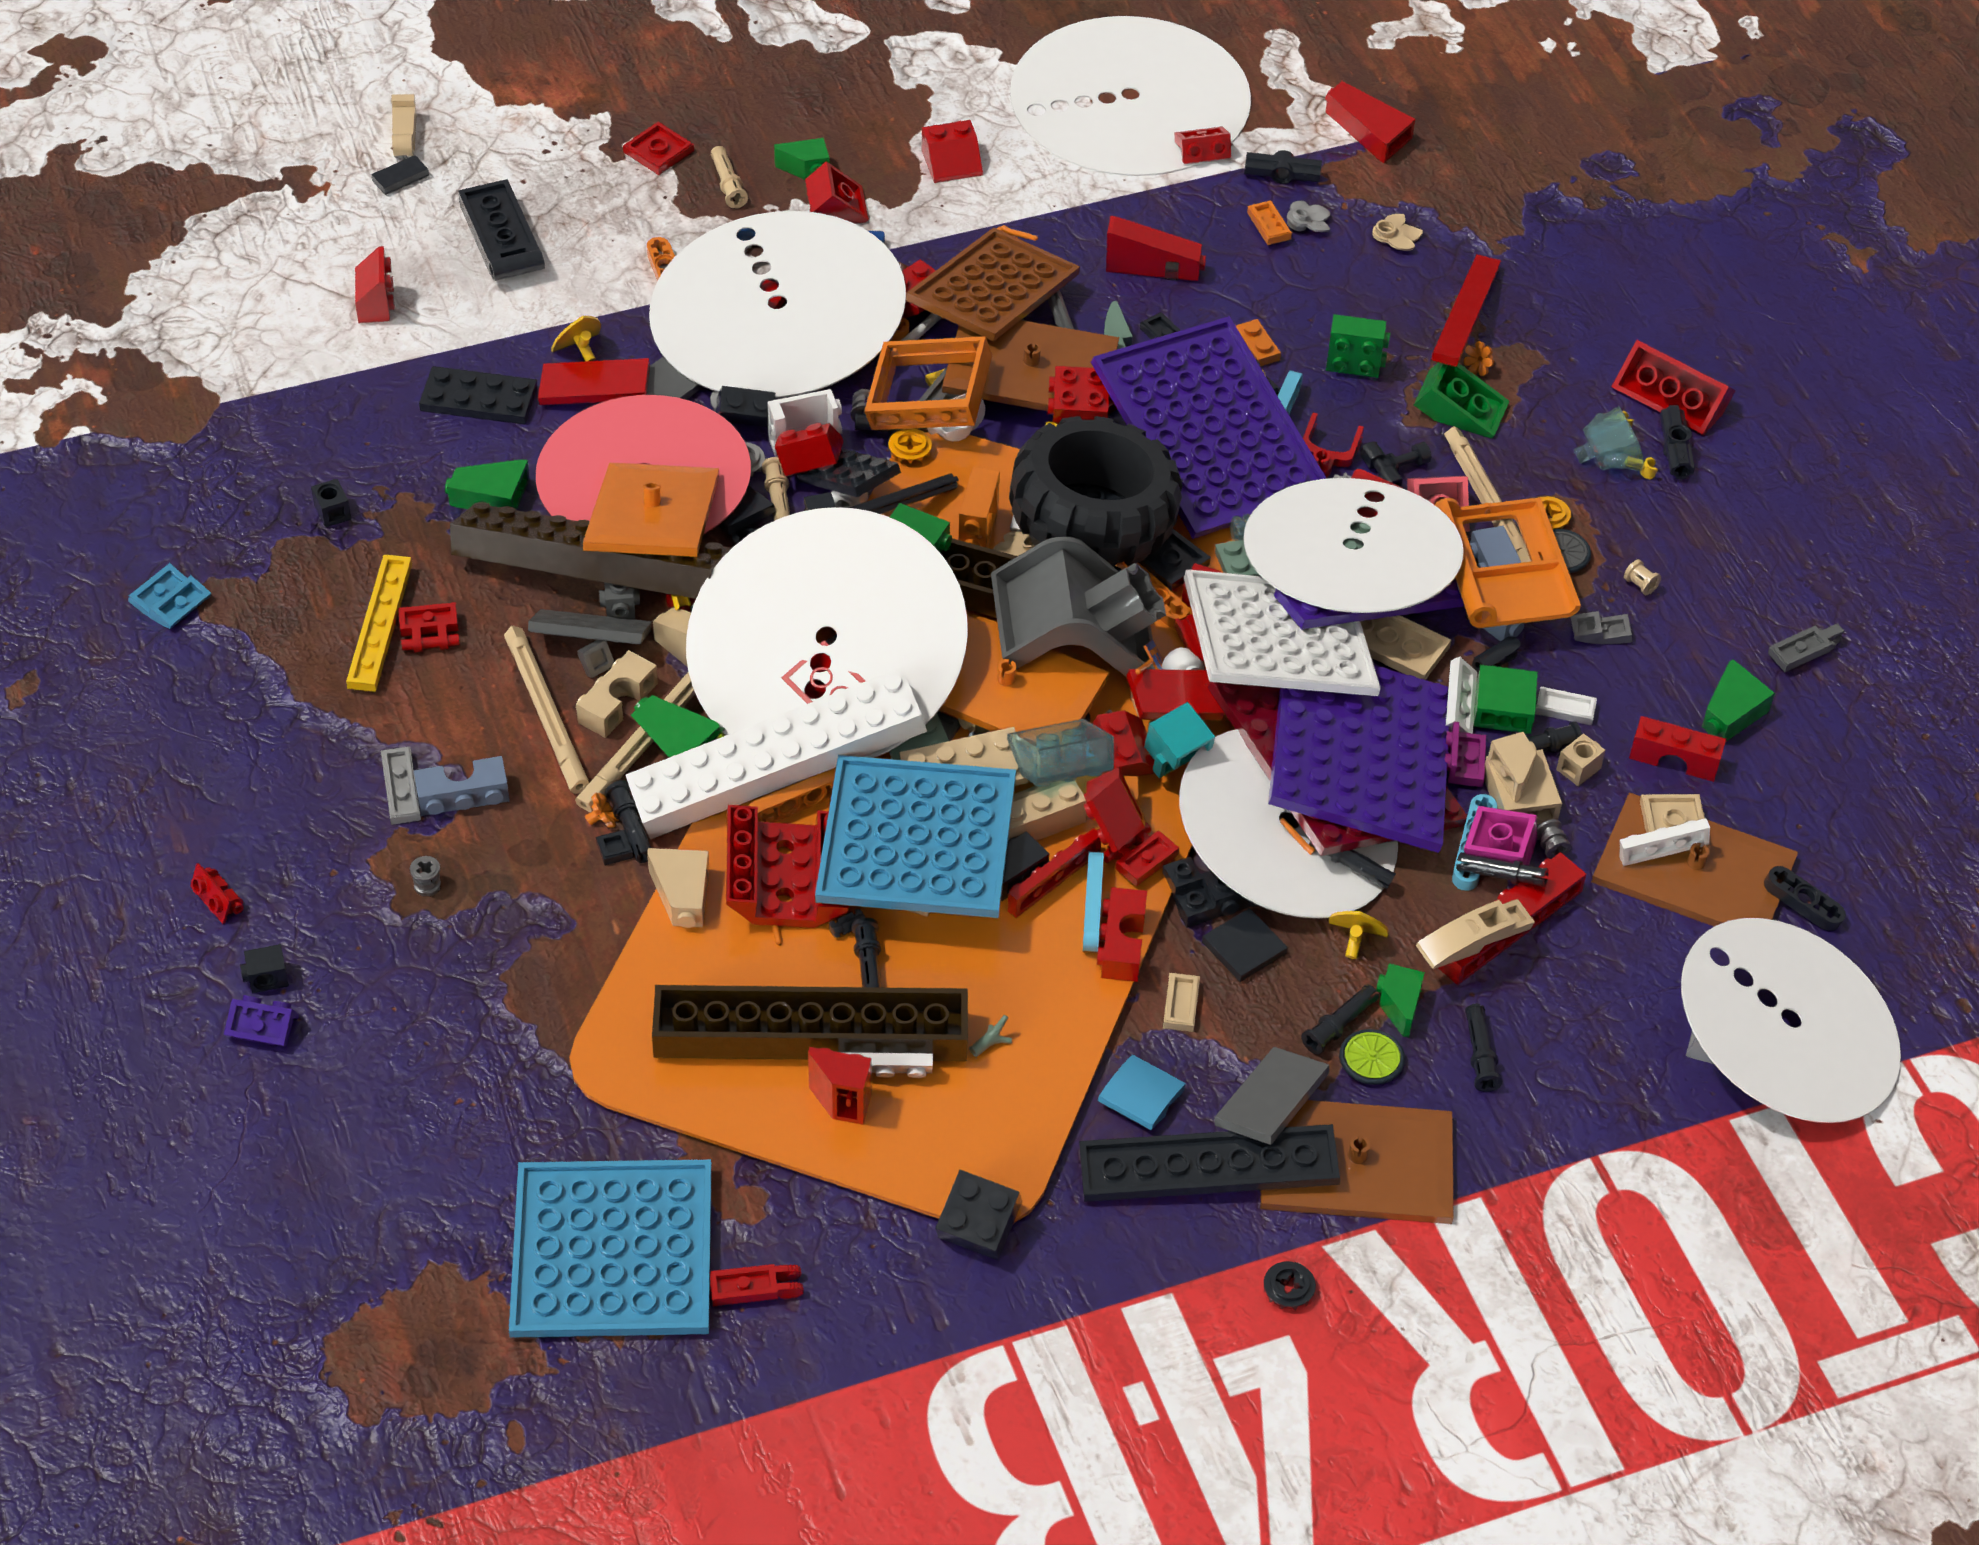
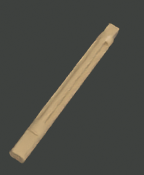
M1453 426L1444 435L1462 470L1468 476V480L1481 504L1502 502L1467 438L1463 436L1457 427ZM1512 519L1492 521L1494 527L1504 525L1521 563L1531 562L1523 538Z
M511 626L504 634L506 642L517 663L569 789L572 793L579 794L589 784L588 778L570 741L523 629Z
M689 672L666 696L665 701L683 708L696 694ZM641 726L576 797L575 801L579 807L591 812L593 810L591 807L593 805L591 797L596 792L605 795L606 788L613 782L619 781L654 740Z

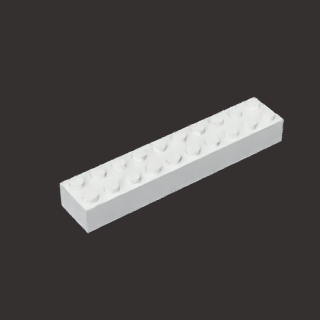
M901 667L626 774V778L642 823L650 839L725 811L728 805L743 804L835 768L838 755L863 757L925 733L927 729L904 670Z

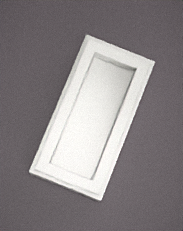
M1540 687L1535 714L1592 725L1597 698Z

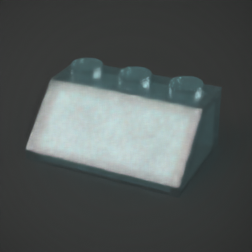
M1085 719L1007 734L1008 743L1022 777L1038 787H1047L1051 785V782L1075 781L1077 777L1085 775L1100 776L1102 772L1114 769V736Z

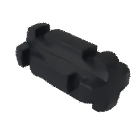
M855 909L854 914L849 912L837 918V922L830 921V932L835 938H838L840 933L845 935L852 931L851 925L855 920L866 917L861 909Z

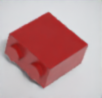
M1055 366V377L1049 376L1048 393H1054L1053 398H1048V414L1053 415V423L1059 424L1062 418L1080 416L1082 420H1094L1095 416L1108 418L1109 394L1094 368Z

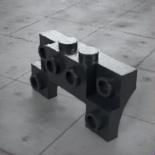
M1191 857L1163 865L1162 873L1170 886L1179 916L1186 928L1224 915L1230 916L1237 911L1249 907L1260 906L1232 890L1212 871L1200 874Z

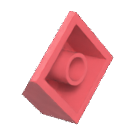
M1468 476L1407 478V490L1421 496L1434 505L1441 499L1453 498L1459 503L1460 507L1469 506ZM1464 524L1465 532H1469L1470 524Z

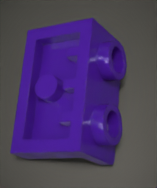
M243 995L242 1000L232 998L224 1031L226 1037L287 1047L293 1019L298 1020L299 1013L291 1009V1004L281 1001H273L272 1005L261 1004L262 999Z

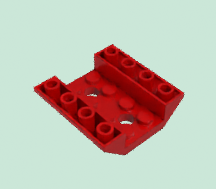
M728 805L726 905L754 925L815 928L848 912L849 905L815 903V892L829 811L818 810L815 825L758 822V807ZM780 847L789 848L792 852L789 854L780 853L777 849ZM780 895H788L789 897H791L792 900L789 902L780 901L777 897Z

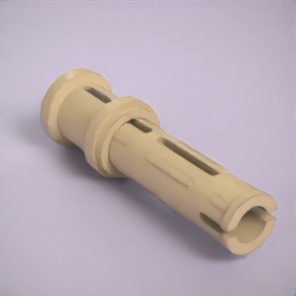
M716 146L711 150L712 154L710 155L721 178L720 189L726 194L725 201L729 207L740 208L747 203L748 194L742 189L743 182L741 178L734 173L726 149L723 146Z
M770 457L763 461L762 471L766 474L765 489L770 493L771 502L775 507V512L773 513L775 521L790 515L786 493L789 487V480L784 475L779 458Z

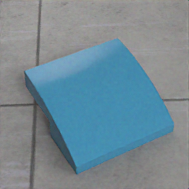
M169 563L131 593L128 602L155 622L171 629L211 596V592L192 575L188 578L185 577Z
M1132 1055L1110 1079L1097 1101L1152 1130L1166 1116L1168 1107L1183 1093L1186 1083Z

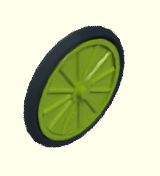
M1365 1029L1354 1032L1344 1040L1340 1048L1339 1058L1344 1070L1352 1078L1365 1084L1377 1085L1390 1082L1400 1074L1405 1064V1055L1400 1043L1393 1036L1380 1030Z

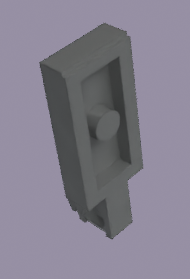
M1838 623L1824 630L1817 628L1815 625L1771 645L1768 654L1784 672H1787L1833 650L1836 644L1842 641L1841 638L1844 630Z

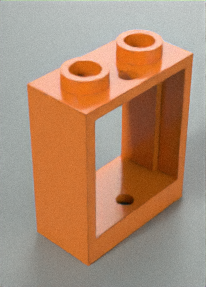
M972 467L959 513L958 540L988 548L999 508V470Z

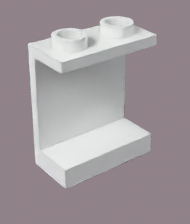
M831 389L768 401L769 442L775 457H778L775 450L777 438L784 431L791 429L800 431L806 429L811 424L821 423V425L830 423L839 434H842V426L838 418L839 415H842L841 403L839 399L834 398Z

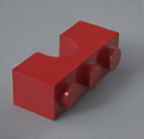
M1641 716L1629 759L1657 766L1662 756L1675 755L1686 762L1687 775L1714 782L1726 739Z
M1111 887L1110 899L1104 898L1102 917H1108L1107 923H1101L1099 941H1105L1104 947H1098L1096 965L1102 966L1101 978L1138 982L1142 939L1129 938L1124 934L1128 932L1143 933L1147 891Z

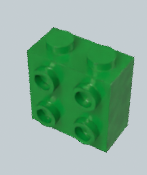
M1334 314L1326 371L1378 378L1380 367L1385 368L1387 352L1382 350L1383 348L1388 349L1390 333L1385 332L1386 321Z
M899 503L890 515V518L907 525L922 535L940 554L943 550L947 551L952 542L950 522Z
M1480 665L1476 684L1473 727L1531 734L1535 718L1538 672Z

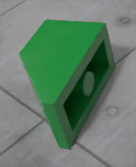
M824 138L774 144L775 167L803 180L809 177L826 161L830 164V157Z
M1389 963L1386 975L1380 974L1376 992L1381 993L1379 1006L1403 1037L1409 1038L1425 972Z

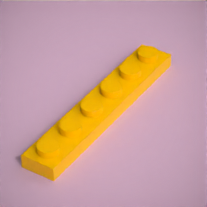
M383 555L346 680L347 689L374 692L377 690L399 613L398 608L401 606L412 568L411 557Z

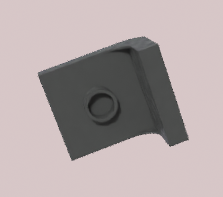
M1055 537L1037 544L991 572L1002 659H1009L1010 665L1014 661L1016 663V670L1049 650L1064 645H1080L1091 649L1124 676L1127 675L1129 669H1137L1149 660L1143 646L1153 640L1150 625L1166 616L1164 600L1154 589L1149 573L1138 564L1134 563L1119 572L1082 541L1072 537ZM1152 664V665L1149 666L1147 669H1155V668H1154V666H1153V664Z

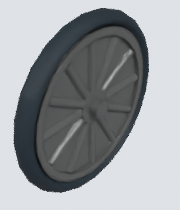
M1553 529L1569 574L1578 572L1587 566L1591 559V549L1588 542L1582 536L1570 530Z

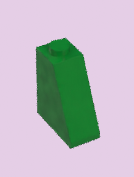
M521 459L457 467L452 478H448L445 484V493L448 494L450 506L469 509L475 503L486 502L490 506L500 508L509 506L517 510L530 480L528 460Z
M1732 659L1729 661L1707 707L1702 728L1708 734L1725 738L1728 741L1770 711L1775 693Z
M653 695L649 698L646 696L637 702L634 706L635 711L631 714L634 720L669 758L714 741L725 730L721 724Z

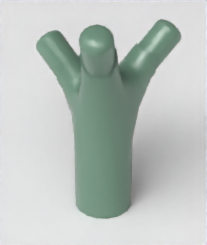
M1003 1015L995 1026L989 1025L986 1034L969 1047L970 1052L975 1057H978L994 1044H1011L1012 1038L1000 1035V1031L1008 1017Z

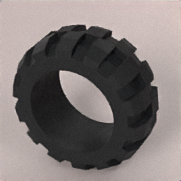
M1080 416L1062 418L1057 426L1048 423L1038 429L1026 441L1015 459L1009 492V501L1015 521L1023 534L1030 535L1032 544L1035 546L1050 538L1072 537L1085 543L1113 567L1121 562H1124L1127 566L1141 562L1150 553L1154 554L1172 535L1173 527L1176 525L1182 500L1181 491L1183 485L1176 462L1171 460L1169 450L1158 439L1152 441L1148 439L1146 431L1131 424L1123 426L1113 423L1114 419L1095 416L1094 420H1082ZM1065 485H1098L1114 490L1126 497V499L1101 500L1090 498L1072 491Z

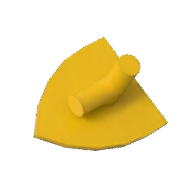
M581 316L558 335L552 345L551 352L553 353L570 345L577 344L585 361H595L596 358L589 346L591 337L599 335L601 322L593 316Z
M1360 911L1336 912L1331 914L1329 918V924L1350 928V937L1345 957L1350 959H1357L1363 932L1388 937L1389 934L1386 925Z

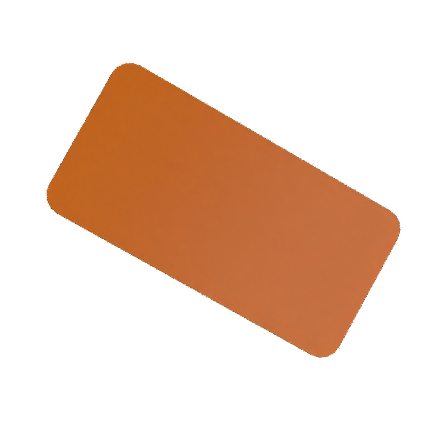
M925 432L932 441L930 455L923 457L922 462L913 460L911 464L908 460L899 462L898 457L891 456L889 461L897 462L901 473L875 487L867 500L870 501L952 473L954 477L957 476L959 479L956 489L907 506L950 522V535H952L953 539L958 540L959 513L972 467L999 470V508L988 548L993 549L997 544L1005 541V534L1012 532L1010 526L1013 513L1009 501V492L1014 462L1020 449L968 435L961 441L952 442L939 434L931 435L929 432ZM909 442V445H907V448L909 450L913 449V445H911V442ZM894 510L883 513L881 515L890 517ZM1178 514L1177 523L1173 529L1211 557L1209 568L1223 573L1215 554V544L1244 540L1247 521L1192 539ZM1184 583L1172 591L1180 600H1182ZM1188 607V615L1193 614L1192 609ZM966 609L967 616L998 628L996 617ZM1160 619L1150 625L1153 641L1163 660L1172 650L1180 647L1185 648L1175 628L1165 625ZM831 627L821 628L816 634V641L820 644L836 635L837 632ZM1064 645L1053 649L1109 672L1108 681L1089 710L1090 726L1097 715L1125 710L1137 716L1130 698L1131 689L1127 677L1087 647ZM940 711V712H942V713H944V714H947V715H949V716H951V717H953V718L958 719V718L955 717V716H952V715H950V714H948V713H945V712H943V711ZM1225 714L1222 720H1203L1215 737L1235 730ZM1142 719L1147 732L1148 723L1156 719ZM961 726L952 740L968 737L970 734L969 730H965ZM1089 727L1087 728L1085 735L1082 736H1089ZM1070 746L1066 749L1073 754L1082 751L1078 746ZM1087 748V753H1091V748ZM886 752L878 757H875L880 759H892L889 752ZM1189 762L1161 778H1158L1155 773L1138 776V805L1145 817V822L1152 829L1148 835L1151 836L1159 830L1179 847V855L1169 863L1187 858L1193 846L1185 831L1179 801L1181 781ZM1058 763L1059 777L1074 779L1083 794L1087 793V781L1103 775L1101 768L1098 766ZM1048 776L1038 778L1034 783L1028 782L1016 785L1014 794L1055 778ZM779 790L773 791V792L768 793V794H766V795H763V796H761V797H758V798H755V799L750 800V801H748V802H745V803H743V804H740V806H748V805H749L750 803H752L753 801H755V800H757V799H760V798H762V797H765V796H767V795H769V794H772V793H774V792H777V791H779ZM831 799L774 823L815 825L817 811H829ZM727 810L692 823L678 850L708 851L709 877L703 927L686 928L673 926L657 889L655 890L575 1037L569 1057L574 1082L585 1096L607 1109L938 1219L941 1216L959 1170L1019 1191L1022 1203L1014 1223L1030 1214L1045 1193L1134 984V981L1101 978L1102 966L1096 965L1098 952L1083 951L1088 863L1017 918L1008 912L1007 898L1000 903L999 918L929 912L927 917L906 910L849 906L848 912L832 919L834 922H837V918L849 912L854 914L855 909H861L866 918H873L878 921L879 929L876 934L877 941L881 945V952L877 957L881 987L968 988L967 1061H933L932 1073H926V1076L922 1078L908 1077L907 1073H895L893 1077H878L876 1073H872V1095L864 1125L831 1118L809 1088L808 1060L653 1057L652 1026L655 985L862 987L860 961L854 953L856 938L852 931L845 935L840 933V937L835 938L829 929L830 921L815 928L778 926L782 943L777 945L771 925H754L727 906ZM1086 813L1085 823L1040 839L1037 842L1049 853V861H1051L1058 851H1064L1079 835L1086 834L1092 828L1097 830L1100 827L1096 820H1090ZM1101 842V853L1107 850L1108 844L1104 846ZM1132 845L1128 849L1132 850L1138 845ZM780 847L777 849L780 853L789 854L792 852L789 848ZM1113 859L1109 863L1103 861L1099 937L1101 923H1107L1108 917H1102L1104 898L1110 899L1111 887L1147 891L1143 933L1128 932L1124 934L1129 938L1142 939L1140 970L1171 898L1172 891L1162 873L1163 867L1136 887L1115 869L1117 859ZM780 895L777 897L780 901L789 902L792 900L791 897H789L788 895ZM1099 941L1098 947H1104L1105 941ZM1006 1015L1008 1020L1000 1031V1035L1012 1038L1011 1044H994L978 1057H975L970 1052L969 1047L986 1034L989 1025L995 1026L1002 1016Z

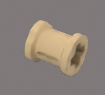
M1640 559L1632 562L1624 573V579L1627 582L1632 581L1640 587L1644 595L1651 594L1661 581V576L1658 573H1652L1644 567V563Z

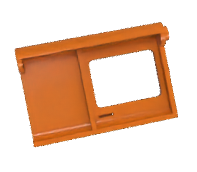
M1541 497L1462 507L1453 498H1444L1436 502L1435 506L1453 522L1462 540L1463 561L1455 580L1472 626L1486 628L1568 618L1580 610L1579 598ZM1503 519L1516 520L1531 562L1478 568L1463 525Z

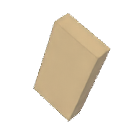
M1169 973L1163 1023L1164 1029L1194 1032L1200 976Z

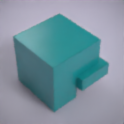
M1186 702L1149 723L1144 747L1155 760L1153 765L1154 773L1158 778H1161L1189 762L1202 746L1207 751L1212 749L1215 735L1192 706Z

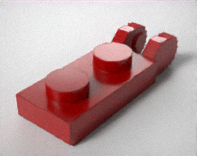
M769 1264L709 1272L713 1306L778 1299V1297L791 1299L801 1296L804 1292L803 1285L798 1282L777 1283V1280L785 1282L801 1277V1268L795 1264L779 1266Z

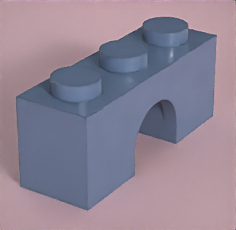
M502 756L474 760V772L470 778L464 781L448 779L444 773L443 766L414 770L421 816L509 802L508 785Z

